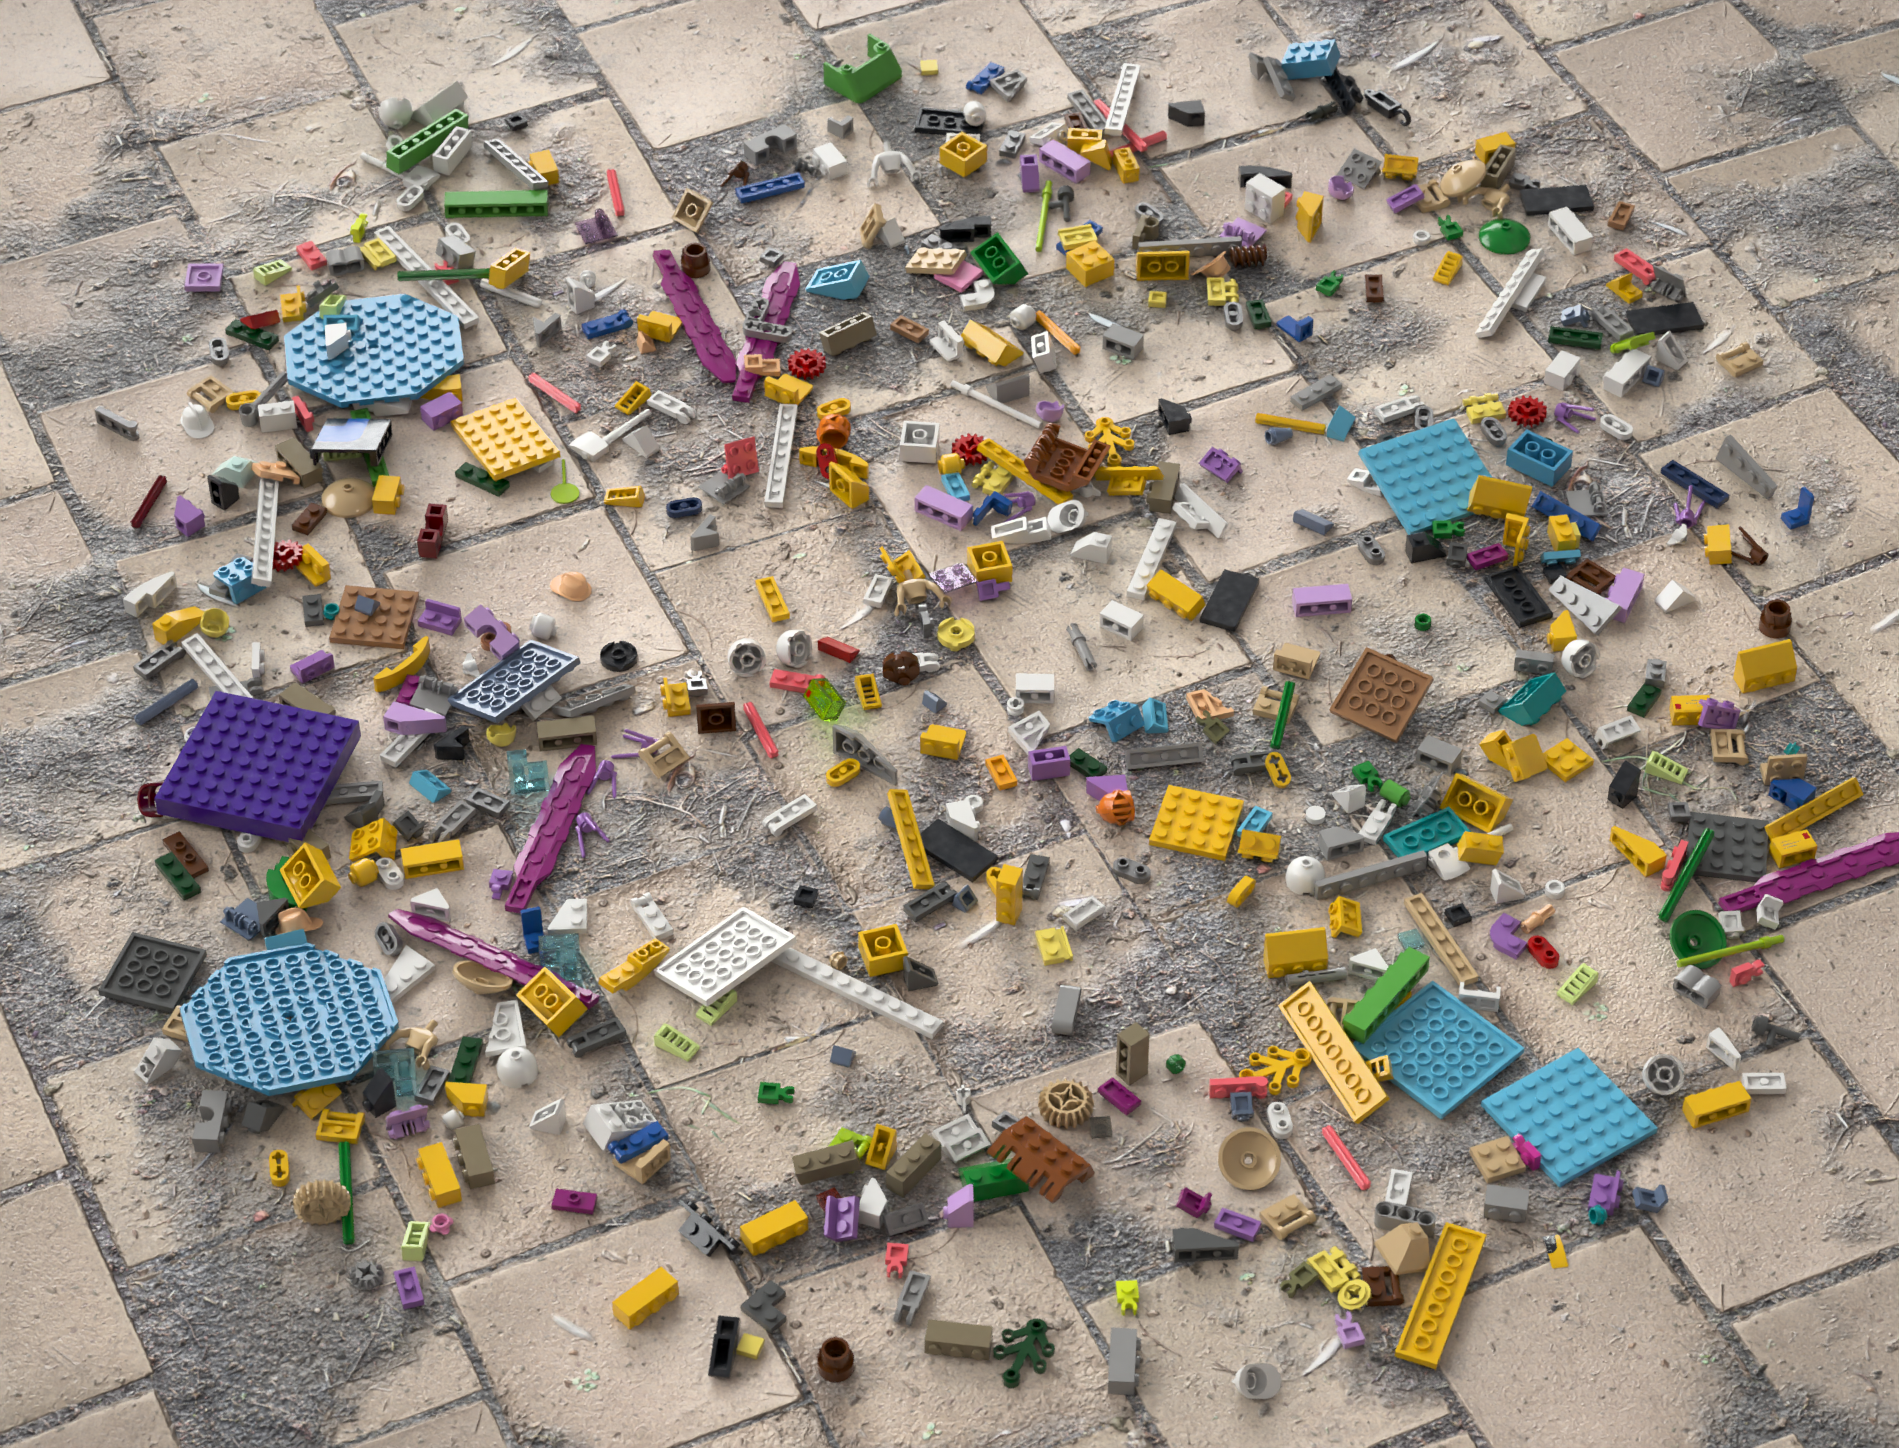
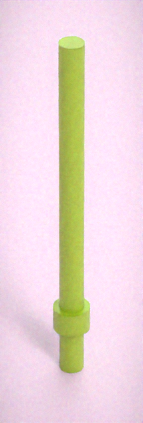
M1051 180L1046 181L1045 188L1042 191L1043 202L1035 247L1036 252H1041L1043 247L1049 201L1053 193Z
M1783 935L1765 936L1757 941L1676 961L1678 968L1759 948L1767 949L1771 948L1772 945L1783 943L1785 939Z

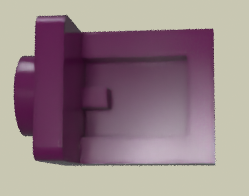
M1184 1187L1181 1190L1176 1207L1198 1218L1203 1213L1206 1214L1212 1205L1210 1202L1212 1194L1208 1192L1202 1197L1189 1188Z

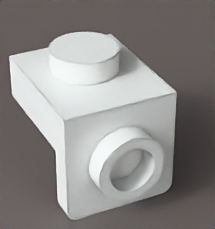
M1766 894L1757 906V923L1764 927L1776 929L1779 925L1778 912L1783 906V900Z
M1740 911L1719 912V921L1728 939L1739 938L1745 931L1741 924Z

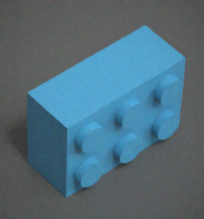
M1335 39L1289 44L1281 64L1283 71L1288 77L1287 80L1333 75L1341 55Z
M1526 429L1508 448L1506 466L1553 487L1571 468L1573 451Z

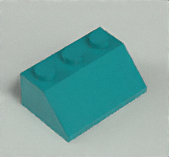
M1555 672L1535 677L1526 682L1498 709V712L1521 726L1527 724L1534 725L1540 721L1542 715L1551 710L1553 704L1558 703L1562 699L1561 696L1567 690Z

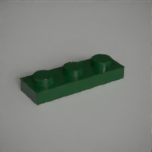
M234 319L225 328L226 335L268 351L279 341V335L260 328L252 329L237 319Z
M1550 326L1548 343L1601 350L1603 333Z
M465 462L455 471L456 478L497 497H500L510 487L509 481L503 478L494 481L487 471L468 462Z
M173 852L154 860L156 867L183 901L201 893V887Z
M462 1037L448 1082L471 1083L483 1047V1039Z

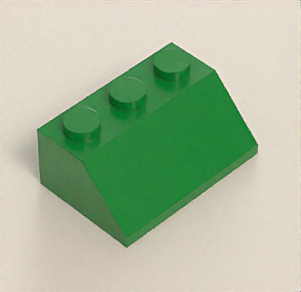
M998 232L970 252L993 284H1015L1028 275L1020 260Z
M1012 1158L1006 1159L1002 1163L994 1161L958 1168L963 1188L968 1184H973L974 1202L1029 1192V1183L1026 1184L1013 1174V1170L1009 1171L1007 1169V1165Z

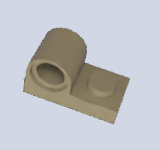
M1141 215L1133 234L1132 249L1138 250V242L1158 238L1159 220L1156 217Z

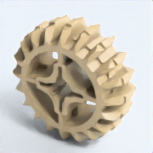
M1065 1077L1064 1081L1057 1079L1055 1083L1049 1082L1048 1086H1044L1039 1095L1038 1107L1044 1121H1049L1051 1126L1057 1124L1058 1129L1061 1126H1065L1067 1130L1069 1126L1076 1128L1077 1124L1083 1125L1084 1121L1089 1120L1090 1115L1093 1113L1094 1100L1092 1092L1089 1091L1088 1086H1083L1082 1081L1075 1083L1074 1079L1067 1081Z
M316 1179L315 1182L308 1181L307 1185H301L300 1189L296 1190L293 1198V1209L298 1219H303V1223L310 1222L311 1225H328L331 1222L336 1224L337 1220H342V1216L348 1215L351 1206L349 1191L346 1190V1186H341L340 1182L334 1183L333 1180L326 1181L324 1179L323 1181H318Z

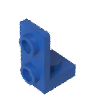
M1287 315L1277 321L1276 326L1300 343L1312 336L1314 319L1307 316L1302 320L1296 321Z
M1805 486L1801 487L1798 507L1781 513V520L1790 530L1807 525L1810 522L1814 496Z
M994 491L984 499L983 505L980 508L977 507L972 515L974 517L973 525L977 526L992 508L997 513L1008 517L1012 511L1013 501Z
M534 907L521 910L523 938L528 954L548 950L543 932L541 908Z

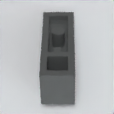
M1196 1228L1173 1229L1172 1247L1174 1262L1238 1259L1239 1243Z

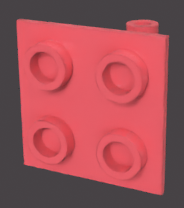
M754 436L724 444L727 464H724L721 471L723 474H727L729 479H733L737 473H743L746 476L759 472Z

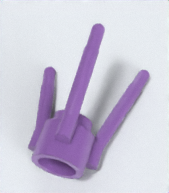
M1562 402L1558 403L1554 411L1557 421L1562 422L1577 434L1579 430L1568 423L1566 419H1570L1572 415L1596 421L1594 417L1573 411V409L1594 411V408Z
M1692 485L1689 486L1686 509L1680 513L1678 504L1674 503L1676 523H1679L1680 526L1684 523L1687 525V528L1696 525L1697 519L1706 503L1704 500L1702 501L1694 516L1693 511L1690 510Z
M1026 491L1004 495V497H1017V499L1011 501L1017 503L1020 508H1024L1005 522L1015 520L1032 510V506L1036 502L1032 492Z
M629 729L624 731L631 735L623 734V738L642 743L641 749L647 748L659 740ZM638 753L617 754L611 756V758L613 759L640 757Z
M603 760L599 764L591 786L587 790L588 795L599 778L604 781L612 778L613 798L617 797V772L614 771L615 766L612 762Z
M584 812L577 816L576 823L578 825L575 829L578 834L582 858H585L582 831L585 833H589L592 830L597 831L607 843L610 840L597 826L596 822L593 821L589 813Z

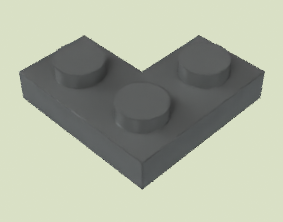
M770 1280L740 1305L741 1311L772 1334L786 1322V1315L774 1307L786 1297V1291Z

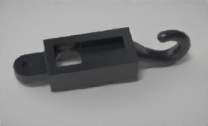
M1366 89L1364 91L1367 105L1388 119L1402 114L1405 122L1401 120L1400 124L1402 126L1410 125V114L1406 109L1402 108L1401 103L1382 90L1375 92L1372 89Z

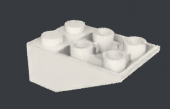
M641 1100L591 1105L583 1125L603 1151H609L608 1145L612 1141H619L657 1120Z

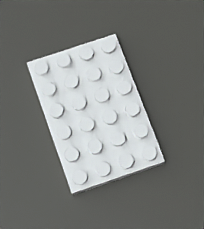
M742 907L654 969V973L659 979L708 1007L797 943V940L793 934Z

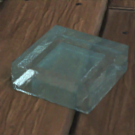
M1417 929L1398 933V940L1404 951L1408 947L1415 950L1424 947V941Z

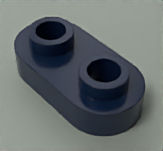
M696 497L673 500L666 505V514L671 518L696 515L702 511V501Z

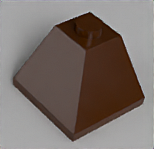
M735 702L696 705L698 734L736 731Z

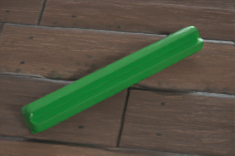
M1285 682L1270 745L1272 749L1278 750L1281 747L1295 689L1294 682Z

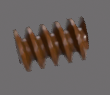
M1263 244L1262 248L1260 245H1256L1255 249L1253 245H1250L1248 249L1246 246H1243L1242 249L1236 246L1235 251L1233 247H1230V259L1234 268H1237L1238 263H1240L1241 268L1244 267V263H1247L1248 267H1250L1251 262L1257 267L1259 261L1264 266L1267 260L1266 245Z

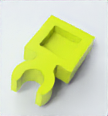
M360 213L354 225H351L350 234L353 235V242L360 243L364 236L365 227L368 225L366 220L368 215L365 213Z
M1137 1280L1116 1281L1117 1304L1122 1303L1121 1314L1124 1316L1125 1310L1130 1308L1133 1310V1314L1136 1315L1137 1303H1139Z

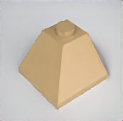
M686 188L671 218L698 233L713 202L704 195Z
M1418 1222L1400 1224L1374 1243L1395 1275L1427 1271L1430 1264L1428 1237Z

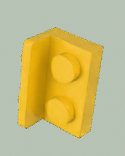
M296 285L297 293L280 295L283 323L304 320L303 313H307L305 294L304 291L300 290V285Z
M309 543L302 546L303 562H299L300 565L296 566V569L315 587L331 579L329 563Z
M667 677L663 678V685H660L661 696H665L662 699L663 710H667L668 717L691 715L686 682L668 684Z
M1242 829L1240 846L1237 853H1242L1241 857L1253 859V856H1259L1261 861L1273 862V859H1278L1282 836Z
M1338 896L1328 909L1331 936L1336 938L1340 932L1359 937L1362 934L1360 903Z

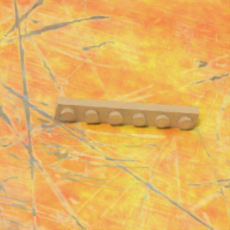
M1420 893L1405 898V907L1459 987L1460 982H1464V986L1477 982L1478 974L1424 895Z

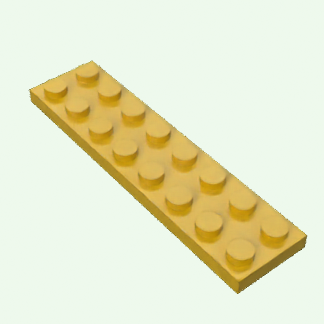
M1312 982L1306 983L1278 1005L1356 1124H1359L1390 1100Z
M1445 1223L1395 1350L1394 1357L1437 1369L1487 1234L1451 1223Z

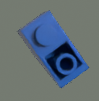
M1802 779L1773 780L1770 784L1768 796L1795 810L1815 799L1817 788Z

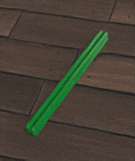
M490 268L398 271L397 279L398 281L489 278Z
M1706 828L1702 833L1659 913L1658 919L1660 921H1669L1714 837L1715 832Z
M345 1141L338 1144L341 1186H346V1190L349 1191L351 1206L348 1215L342 1216L343 1243L345 1245H352L355 1242L351 1154L350 1143Z

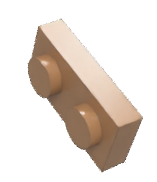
M1618 201L1608 220L1607 226L1624 231L1634 212L1635 205Z
M902 315L890 324V330L916 343H920L929 335L928 328Z

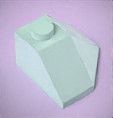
M233 456L222 463L212 475L223 477L236 483L238 487L244 488L255 475L251 470L252 463L259 462Z

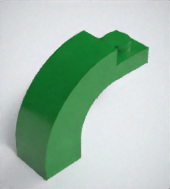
M282 856L279 863H276L274 870L268 869L266 882L270 900L286 898L288 899L289 909L299 908L280 872V869L290 857Z

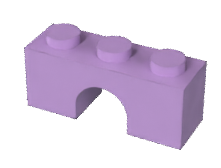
M480 604L464 618L465 627L477 638L484 633H493L496 637L489 643L490 651L501 661L520 648V640L516 634L510 633L507 630L506 625L501 620L498 621L493 617L494 614L488 607L484 608Z

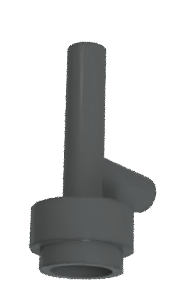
M1064 185L1057 191L1059 201L1049 202L1050 209L1063 207L1064 221L1069 222L1071 220L1070 202L1074 200V190L1072 187Z
M1756 1015L1753 1020L1751 1031H1754V1034L1763 1036L1765 1031L1768 1032L1765 1045L1768 1049H1773L1776 1034L1796 1041L1799 1040L1800 1033L1769 1024V1017Z

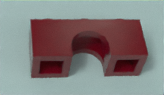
M428 504L425 513V529L421 528L417 539L419 557L437 559L448 524L447 505Z

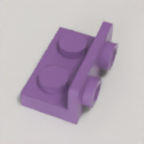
M1211 447L1199 462L1201 467L1226 483L1231 480L1236 472L1240 474L1243 472L1240 466L1241 463L1234 457L1232 459L1229 458L1228 454L1220 448L1217 450Z
M426 599V609L418 620V626L452 636L462 622L461 609L453 605Z
M323 650L290 665V671L302 684L335 668L333 655L331 653L326 654Z
M1713 698L1699 700V704L1703 706L1698 725L1712 729L1736 728L1741 710L1735 707L1733 702L1724 700L1721 703Z
M1621 1171L1616 1172V1177L1595 1173L1588 1211L1591 1207L1600 1205L1606 1210L1607 1215L1613 1216L1614 1208H1619L1621 1197L1617 1195V1191L1622 1192L1624 1182L1623 1179H1620Z
M827 1196L824 1225L825 1237L835 1242L857 1239L860 1198L851 1196L837 1199L833 1196Z

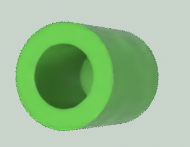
M1388 779L1380 789V796L1396 804L1398 807L1406 806L1411 799L1410 791L1391 779Z

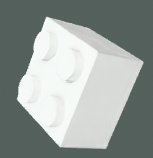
M1259 173L1246 182L1245 209L1267 223H1273L1284 215L1286 188Z
M904 421L900 441V461L936 463L940 440V423Z

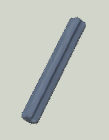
M194 679L188 680L135 715V722L139 726L143 725L197 689L198 683Z

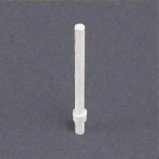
M955 380L950 384L951 387L961 391V394L967 397H974L1035 428L1041 429L1043 425L1042 422L973 390V387L967 384L963 385Z

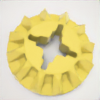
M1362 1280L1347 1282L1338 1293L1339 1304L1344 1310L1349 1309L1351 1312L1354 1309L1360 1310L1363 1305H1368V1299L1372 1298L1369 1285ZM1350 1293L1359 1295V1298H1352Z

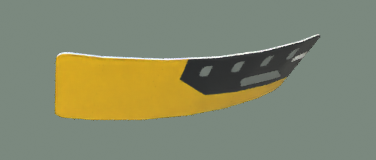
M1544 1236L1543 1240L1551 1267L1553 1269L1568 1267L1560 1236Z

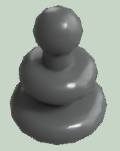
M799 158L797 162L793 160L792 164L795 165V171H798L800 168L802 172L808 170V172L812 173L814 171V168L809 167L807 162L802 163V158Z

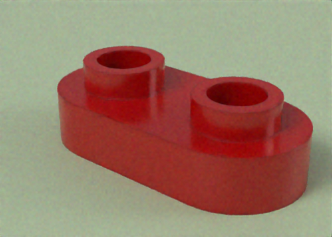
M823 443L818 446L816 455L822 476L829 479V473L827 472L829 463L834 462L838 464L834 447ZM824 449L827 450V454L825 456L822 454V451Z
M1539 935L1529 938L1527 950L1536 961L1546 969L1556 968L1559 964L1560 955L1546 938Z

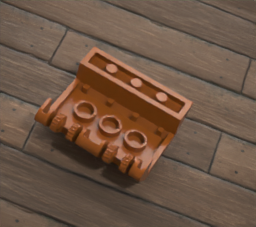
M1048 423L1032 447L1031 452L1028 453L1024 460V464L1031 476L1042 484H1048L1066 492L1088 485L1110 450L1111 445L1094 439L1089 449H1085L1059 439L1058 434L1061 426Z
M1028 1116L1005 1129L987 1151V1154L999 1163L1004 1162L1011 1151L1014 1152L1016 1155L1008 1163L1007 1169L1009 1171L1013 1170V1174L1026 1184L1029 1183L1031 1188H1035L1044 1176L1048 1178L1041 1187L1039 1194L1045 1196L1052 1204L1060 1199L1067 1185L1076 1179L1084 1183L1095 1174L1088 1162Z

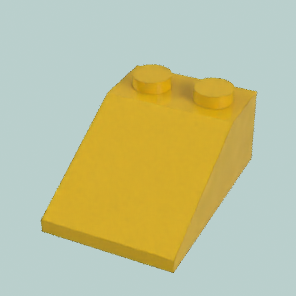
M546 967L516 994L558 1038L587 1010L586 1006Z

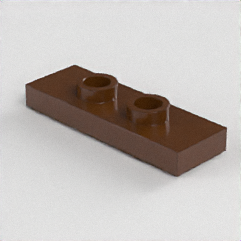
M180 831L162 839L163 845L169 852H173L193 879L209 871L207 864Z

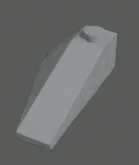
M834 724L832 726L834 754L843 759H856L859 761L862 769L895 786L898 784L897 769L861 733L843 725Z

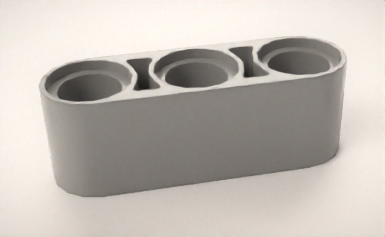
M1061 984L1052 1021V1033L1073 1035L1081 998V987Z
M1387 1201L1379 1202L1375 1206L1374 1224L1380 1229L1391 1231L1400 1224L1418 1222L1428 1238L1434 1234L1436 1216L1431 1211Z

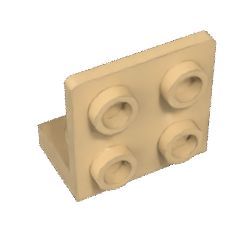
M1284 643L1282 650L1276 649L1274 653L1273 670L1310 679L1320 657V651Z
M1807 754L1769 756L1767 763L1760 764L1764 786L1770 785L1773 780H1803L1808 759Z
M663 1139L650 1150L625 1163L620 1164L616 1158L612 1160V1163L643 1185L671 1159L670 1143Z

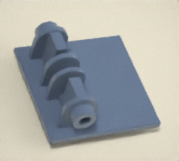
M247 898L235 909L233 907L224 908L223 913L225 917L220 923L250 941L261 931L256 902Z

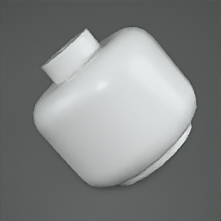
M451 1109L443 1115V1122L448 1129L454 1130L464 1125L462 1119L465 1117L461 1111L457 1112L455 1109Z

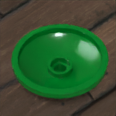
M1508 218L1491 220L1485 223L1479 231V241L1482 246L1491 252L1503 255L1516 254L1525 250L1531 238L1529 230L1522 223Z
M1690 910L1682 913L1674 920L1670 929V944L1679 960L1725 949L1727 946L1726 934L1722 925L1714 916L1705 911ZM1722 958L1693 964L1692 966L1699 969H1707L1716 965Z

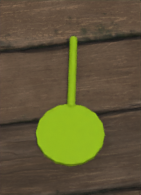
M562 459L563 483L554 486L550 494L555 502L569 504L578 499L580 492L577 486L566 483L565 459Z

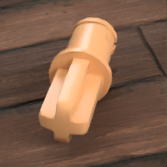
M1548 904L1540 911H1534L1527 920L1520 924L1522 931L1529 934L1536 927L1542 926L1544 921L1555 913V909L1551 904Z

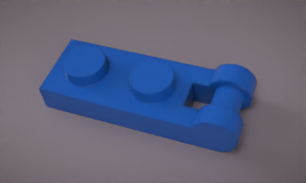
M990 62L972 80H968L966 89L970 91L975 90L976 93L982 95L990 87V80L1001 76L1005 72V67Z
M622 309L617 314L582 323L581 327L589 340L630 328L634 322L629 317L627 310Z
M656 1121L619 1141H612L608 1145V1150L611 1154H615L616 1160L622 1164L650 1150L663 1139L669 1140L668 1133Z

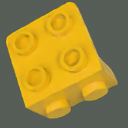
M1385 154L1382 174L1386 176L1385 178L1396 179V176H1400L1403 180L1412 181L1413 178L1417 177L1419 157Z
M652 311L649 316L639 314L637 317L638 332L642 331L651 338L669 343L683 324L679 317L657 311Z
M783 374L778 380L769 376L764 380L765 396L783 404L799 405L813 390L812 384L787 374Z
M1507 513L1502 544L1515 547L1514 567L1523 561L1525 554L1523 550L1528 548L1529 539L1526 538L1529 537L1531 526H1528L1529 518Z
M883 546L879 548L882 552L880 555L881 559L885 564L888 563V571L892 576L896 575L895 579L899 584L906 581L903 572L907 569L911 571L914 579L926 578L910 550L893 560Z
M931 724L927 733L922 732L920 736V753L958 760L966 738V731Z
M1530 734L1501 745L1514 782L1525 780L1547 769V763L1535 734Z
M384 817L356 829L351 837L349 859L354 862L377 852L382 858L394 860L398 835L397 829Z

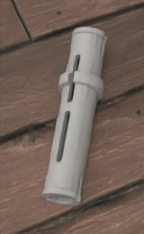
M1071 623L1070 625L1073 630H1071L1069 625L1066 628L1071 637V643L1076 647L1086 670L1093 671L1094 669L1091 664L1096 669L1097 663L1086 644V638L1081 634L1078 625Z
M1345 967L1311 972L1304 970L1302 973L1286 974L1285 983L1287 987L1305 985L1309 981L1321 983L1346 980L1347 971Z

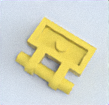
M1224 277L1207 278L1208 306H1225L1226 301L1238 303V284L1235 279L1224 282Z
M1486 393L1484 396L1479 397L1474 395L1462 400L1463 406L1470 405V407L1466 408V414L1471 424L1481 423L1482 419L1486 417H1493L1497 420L1506 418V411L1501 401L1493 402L1499 400L1497 393Z
M989 461L982 466L981 472L975 475L971 486L975 489L978 486L983 487L982 493L991 495L994 491L1002 495L1015 476L1001 466H998L996 470L993 469L994 463Z
M1336 1246L1330 1249L1332 1255H1329L1324 1250L1307 1259V1264L1319 1274V1279L1331 1293L1341 1289L1344 1284L1349 1282L1348 1277H1351L1353 1280H1360L1361 1278L1358 1268L1347 1260V1255Z

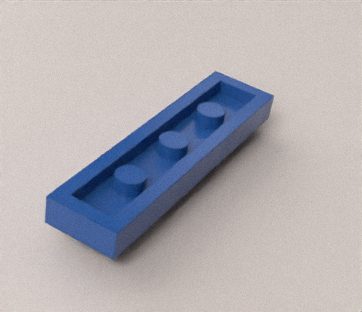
M798 172L735 188V194L742 204L805 188V182Z
M1542 491L1539 492L1531 506L1547 516L1567 514L1570 523L1576 522L1580 534L1591 541H1594L1602 527L1601 524Z

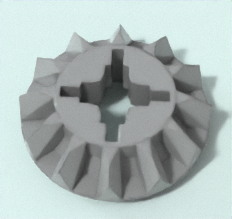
M367 1260L363 1263L357 1262L355 1267H351L350 1281L356 1288L362 1290L372 1289L383 1281L384 1271L381 1264L378 1265L375 1260L372 1262ZM370 1270V1274L363 1277V1273H367Z

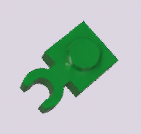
M1446 215V220L1438 217L1440 231L1447 241L1463 237L1464 231L1457 221L1451 222L1450 215Z
M1332 271L1330 278L1324 276L1316 284V291L1331 297L1340 288L1344 274L1336 277V271Z
M1451 520L1432 521L1433 538L1448 539L1452 538V535L1458 537L1465 535L1464 522L1451 524Z
M1370 761L1352 767L1354 776L1361 785L1367 783V788L1370 792H1374V785L1381 789L1383 781L1378 778L1379 773Z
M760 1082L758 1103L778 1105L779 1100H783L785 1103H793L792 1095L795 1094V1087L787 1086L781 1088V1083Z

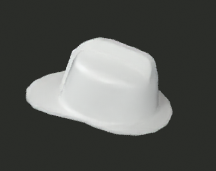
M189 402L188 407L183 410L180 419L186 433L196 439L210 436L214 431V424L203 406L192 405Z
M1070 500L1053 507L1048 514L1047 521L1053 532L1063 533L1083 526L1089 513L1085 511L1080 501Z
M1251 1363L1245 1365L1237 1372L1235 1379H1232V1383L1235 1384L1237 1390L1246 1398L1267 1399L1278 1393L1281 1387V1376L1277 1368L1271 1364Z

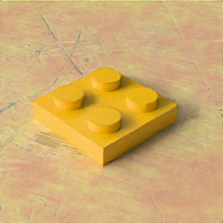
M1568 738L1543 753L1547 768L1565 783L1591 767L1594 763L1593 758Z

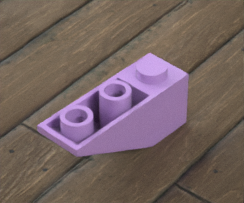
M395 701L383 716L385 730L400 735L447 731L445 716Z

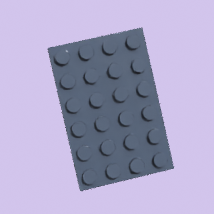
M529 640L450 696L448 702L451 706L498 723L503 721L512 712L517 711L523 704L531 701L537 694L545 691L551 684L559 681L562 676L573 671L581 662L579 657L534 640Z

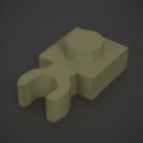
M1204 710L1203 715L1206 719L1203 720L1197 716L1196 722L1201 726H1205L1202 732L1216 745L1229 734L1230 729L1218 717L1212 720L1210 713Z
M1304 1261L1288 1274L1290 1280L1283 1281L1280 1284V1289L1283 1292L1286 1288H1291L1287 1295L1289 1298H1292L1296 1295L1298 1288L1305 1291L1319 1279V1274Z

